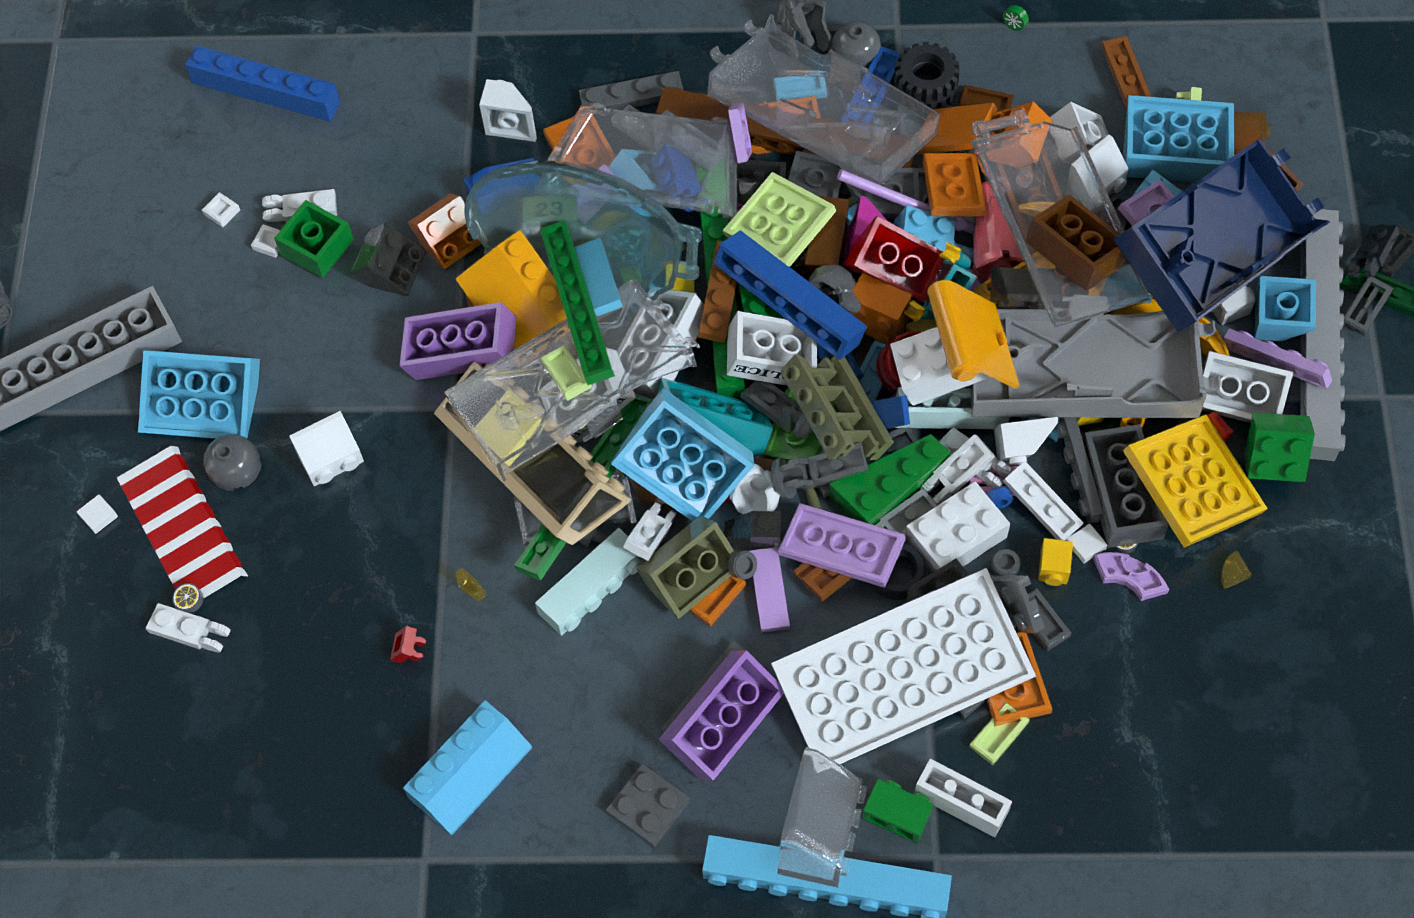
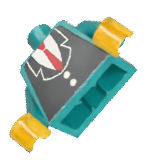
M946 242L944 252L940 253V257L945 260L933 283L941 280H950L969 290L977 278L976 275L967 271L971 266V260L961 252V248ZM928 294L924 300V306L919 305L913 300L910 302L911 306L909 309L904 311V314L914 322H917L919 319L935 320Z

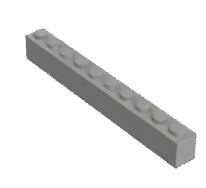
M1321 209L1313 215L1314 218L1329 220L1330 223L1300 243V278L1316 279V328L1313 331L1300 335V354L1309 360L1317 359L1324 362L1329 368L1332 382L1325 389L1300 379V415L1310 416L1315 432L1310 459L1335 461L1339 452L1343 451L1345 447V435L1341 434V426L1344 425L1345 410H1341L1345 387L1340 385V378L1344 374V361H1340V354H1342L1344 349V337H1340V330H1342L1344 324V314L1340 313L1344 292L1339 290V283L1343 279V267H1339V260L1342 259L1343 244H1339V238L1343 231V222L1339 221L1338 210Z

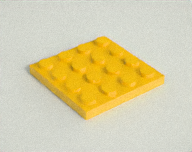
M1207 414L1130 444L1123 450L1184 548L1253 518L1268 509Z

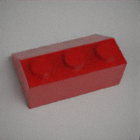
M876 216L855 241L844 266L860 275L864 273L912 294L911 301L924 302L928 294L927 290L933 284L944 261L940 257V253L944 251Z

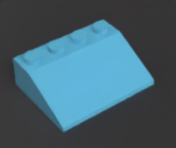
M1128 95L1123 159L1128 167L1126 177L1146 179L1151 171L1154 170L1166 180L1197 182L1234 156V103Z
M143 350L138 432L218 438L225 434H238L247 438L258 389L260 359Z
M663 388L645 409L611 461V465L688 519L694 521L700 515L708 519L713 515L753 468L754 458L752 451Z

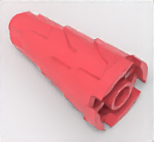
M993 181L981 184L986 212L985 216H975L973 271L974 275L977 276L976 279L981 283L998 274H1004L1027 260L1023 253L1018 231L1015 230L1011 212L1008 210L1004 190Z

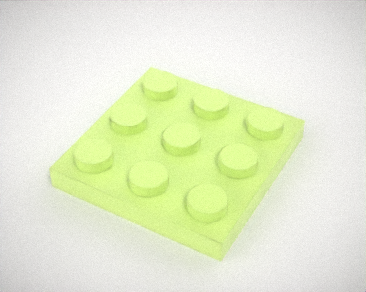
M772 172L723 229V232L727 238H730L741 230L790 267L834 215L836 209L833 204Z

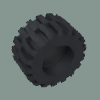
M923 42V45L916 43L912 45V49L907 47L904 49L903 54L898 56L895 65L894 90H896V97L901 98L900 102L904 106L908 104L909 109L914 111L916 108L919 109V112L925 113V110L931 112L932 109L945 108L946 104H951L953 97H956L960 65L959 61L956 60L955 54L953 52L949 53L947 47L941 48L938 43H934V45H929V42ZM931 75L934 76L936 79L923 80L918 78L917 76Z

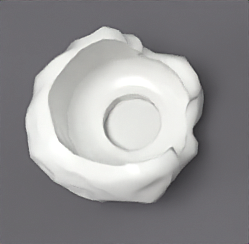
M755 463L753 468L729 495L730 500L739 513L747 518L761 520L772 514L778 505L780 497L774 486L771 472L763 470Z

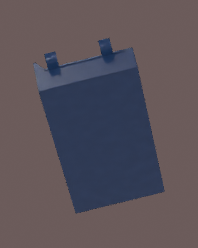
M1259 138L1114 238V241L1177 333L1200 320L1282 259L1290 250L1330 223L1329 220L1315 219L1313 216L1326 207L1321 199L1317 197L1305 205L1279 167L1292 158L1286 148L1272 156Z

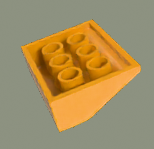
M521 230L497 245L456 278V281L474 306L502 302L517 317L513 361L518 368L570 332L555 278Z

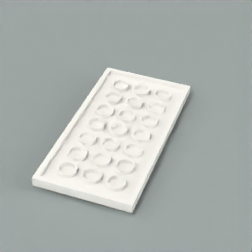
M987 568L771 663L819 773L1036 677Z

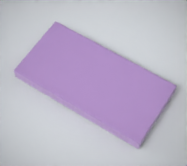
M799 503L779 546L778 553L780 556L885 588L906 538L905 534Z

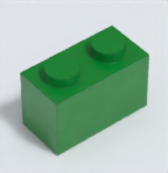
M878 779L863 810L862 820L918 844L932 813L934 803L929 802V798L921 793L913 792L911 794L902 790V787L894 781L885 780L884 782Z

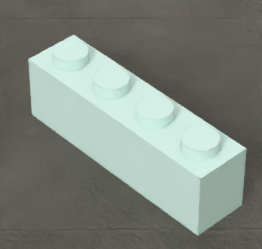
M898 387L896 397L906 396L902 387ZM960 388L913 406L907 398L910 424L896 428L952 429L954 427L955 429H995L1000 424L1008 423L1010 417H972L971 388Z
M620 528L614 531L535 602L538 614L560 636L567 631L574 630L587 612L595 611L608 593L616 592L622 585V581L629 574L634 575L638 572L636 567L644 559L623 548L628 536Z

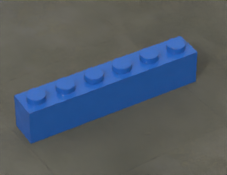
M197 45L185 64L190 79L194 84L331 122L340 104L339 95L334 83Z
M740 230L720 244L714 261L715 265L836 358L841 360L860 344L867 328L864 323Z

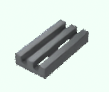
M1368 277L1346 311L1344 325L1348 324L1351 329H1357L1360 331V334L1365 336L1393 288L1374 277ZM1369 285H1375L1355 320L1351 319V314ZM1379 290H1384L1383 296L1365 325L1360 324L1361 319Z

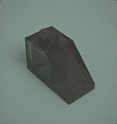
M750 511L725 521L724 536L733 550L751 551L774 547L779 549L781 540V512Z

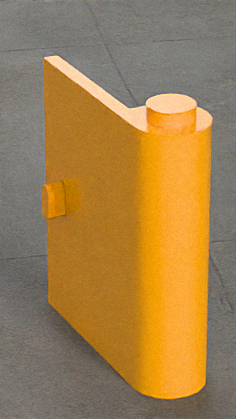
M941 280L933 283L927 291L951 377L955 380L966 382L982 372L1015 389L1020 386L995 303L950 280Z

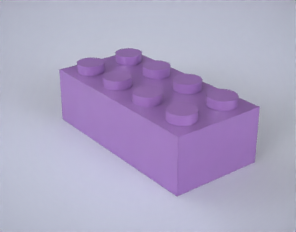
M502 302L406 317L400 367L415 380L465 373L474 361L483 367L486 364L493 368L512 366L517 317Z
M747 650L731 651L659 740L699 779L714 780L784 694L782 687Z

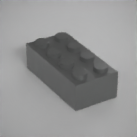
M1141 424L1086 432L1084 435L1083 444L1103 510L1100 521L1108 548L1163 540L1169 523L1123 452L1128 445L1145 439Z

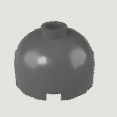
M851 21L843 24L832 38V60L838 63L840 69L850 73L867 71V68L870 67L881 47L877 31L868 23L862 21Z
M225 434L216 438L208 445L204 453L203 465L208 478L218 488L227 491H234L235 488L249 486L257 478L261 470L258 449L246 437L238 434Z

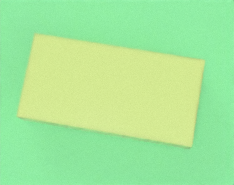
M565 345L540 358L543 366L567 401L592 388V385H587L581 367Z
M1006 703L999 711V715H1003L1007 709L1012 713L1017 712V710ZM992 717L970 743L969 747L991 765H994L1026 727L1030 719L1023 717L1020 718V721L994 726L995 722Z

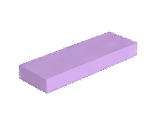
M778 548L751 550L749 552L753 553L757 559V569L753 575L761 633L789 630L790 623Z

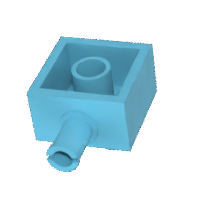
M908 205L894 220L895 226L942 251L946 248V242L961 248V252L970 258L971 263L973 262L974 248L956 244L954 241L956 220L943 216L931 217V212Z

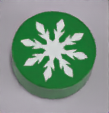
M1011 5L1003 13L1005 24L1014 31H1021L1029 22L1026 11L1020 6Z

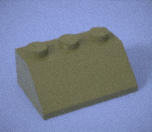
M700 515L654 552L649 561L644 560L639 564L636 570L649 590L679 619L732 576L728 570V560L732 553H734V550L716 521Z

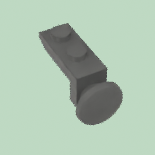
M756 380L741 393V398L789 434L794 431L795 436L805 438L814 432L799 404L772 383Z
M862 443L854 444L855 447L846 457L839 455L835 460H830L826 453L810 458H795L788 462L783 458L774 460L771 466V475L777 492L783 498L790 499L795 496L796 488L811 489L868 471Z

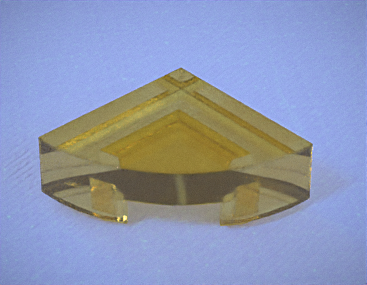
M1238 551L1229 555L1222 567L1221 582L1224 589L1245 581L1252 575Z
M462 567L456 572L455 578L458 587L475 600L481 601L486 592L476 579Z

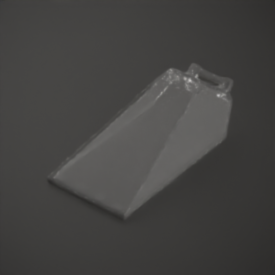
M1023 109L1014 111L1013 115L984 122L979 120L973 122V133L979 139L970 141L993 198L1054 328L1153 298L1127 258L1123 267L1086 291L1025 242L1032 218L1069 194L1119 234L1125 232L1077 127L1069 129L1048 122L1031 125ZM1014 125L1019 127L1011 131L990 135V132Z

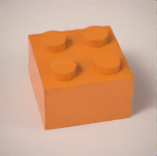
M862 273L853 289L856 298L861 303V308L858 313L848 312L867 326L864 334L873 337L880 343L887 344L905 330L909 317L904 314V311H907L911 306L912 294Z

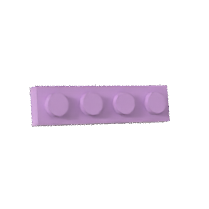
M1229 329L1224 336L1227 347L1231 352L1267 366L1293 372L1294 377L1325 389L1332 382L1328 366L1320 360L1314 359L1312 361L1304 358L1294 350H1283L1278 348L1273 342L1268 340L1260 341L1245 331L1237 332Z

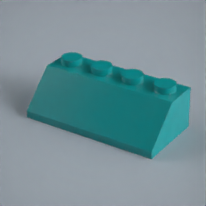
M661 377L657 395L663 388L752 451L753 456L763 455L773 430L768 417L747 401Z

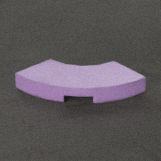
M1105 552L1094 554L1093 560L1103 584L1118 583L1125 585L1136 593L1140 601L1168 593L1169 588L1166 582L1149 564H1144L1124 553Z

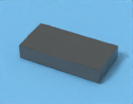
M1036 588L1028 593L1029 598L1032 596L1036 598L1038 610L1045 628L1034 635L1045 650L1049 651L1071 636V631Z

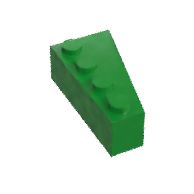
M930 434L867 465L868 471L830 483L829 499L848 518L876 525L879 519L919 492L920 487L934 475L933 472L950 457L951 453Z

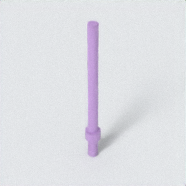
M841 169L837 175V179L904 207L908 205L931 212L930 205L845 170ZM943 216L956 220V231L963 230L970 234L974 233L975 224L967 221L964 216Z

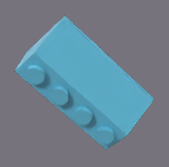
M485 700L403 789L409 800L452 836L532 749V746L503 714Z

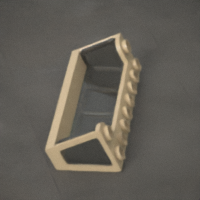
M474 361L434 414L556 537L573 545L630 502L631 499L623 492L625 486L613 477L610 479L607 476L609 471L598 462L593 463L591 461L593 456L580 446L577 448L575 446L577 441L565 431L561 433L559 431L561 428L559 423L549 416L546 418L544 416L546 411L535 402L531 404L529 402L531 397L520 388L515 389L513 387L516 384L515 381L504 373L499 376L500 373L489 364L483 367ZM510 390L545 422V425L512 462L507 465L473 431Z

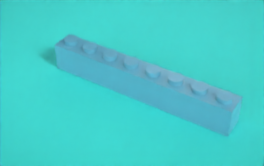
M712 835L708 837L702 870L703 879H708V882L713 885L725 886L727 882L738 884L740 889L755 891L756 888L768 889L770 894L777 896H786L787 893L798 894L800 899L807 901H816L817 898L829 900L830 904L836 906H847V903L860 905L859 907L866 911H877L878 908L890 910V913L896 916H908L910 913L921 915V918L946 917L952 875Z

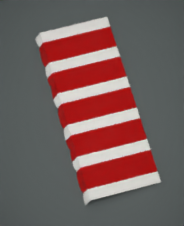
M170 446L117 477L175 590L182 584L191 583L202 591L203 598L238 577L248 576L242 568L239 558L233 552V548L224 535L221 525L215 519L213 510L206 502L203 492L198 487L193 474L189 471V467L181 456L178 447Z

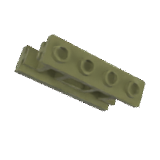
M795 354L781 369L783 378L830 460H835L839 455L846 457L855 447L854 444L862 443L865 457H868L870 460H878L894 443L845 357L841 360L835 356L831 360L824 358L817 365V368H810L805 357ZM830 401H834L840 412H835Z

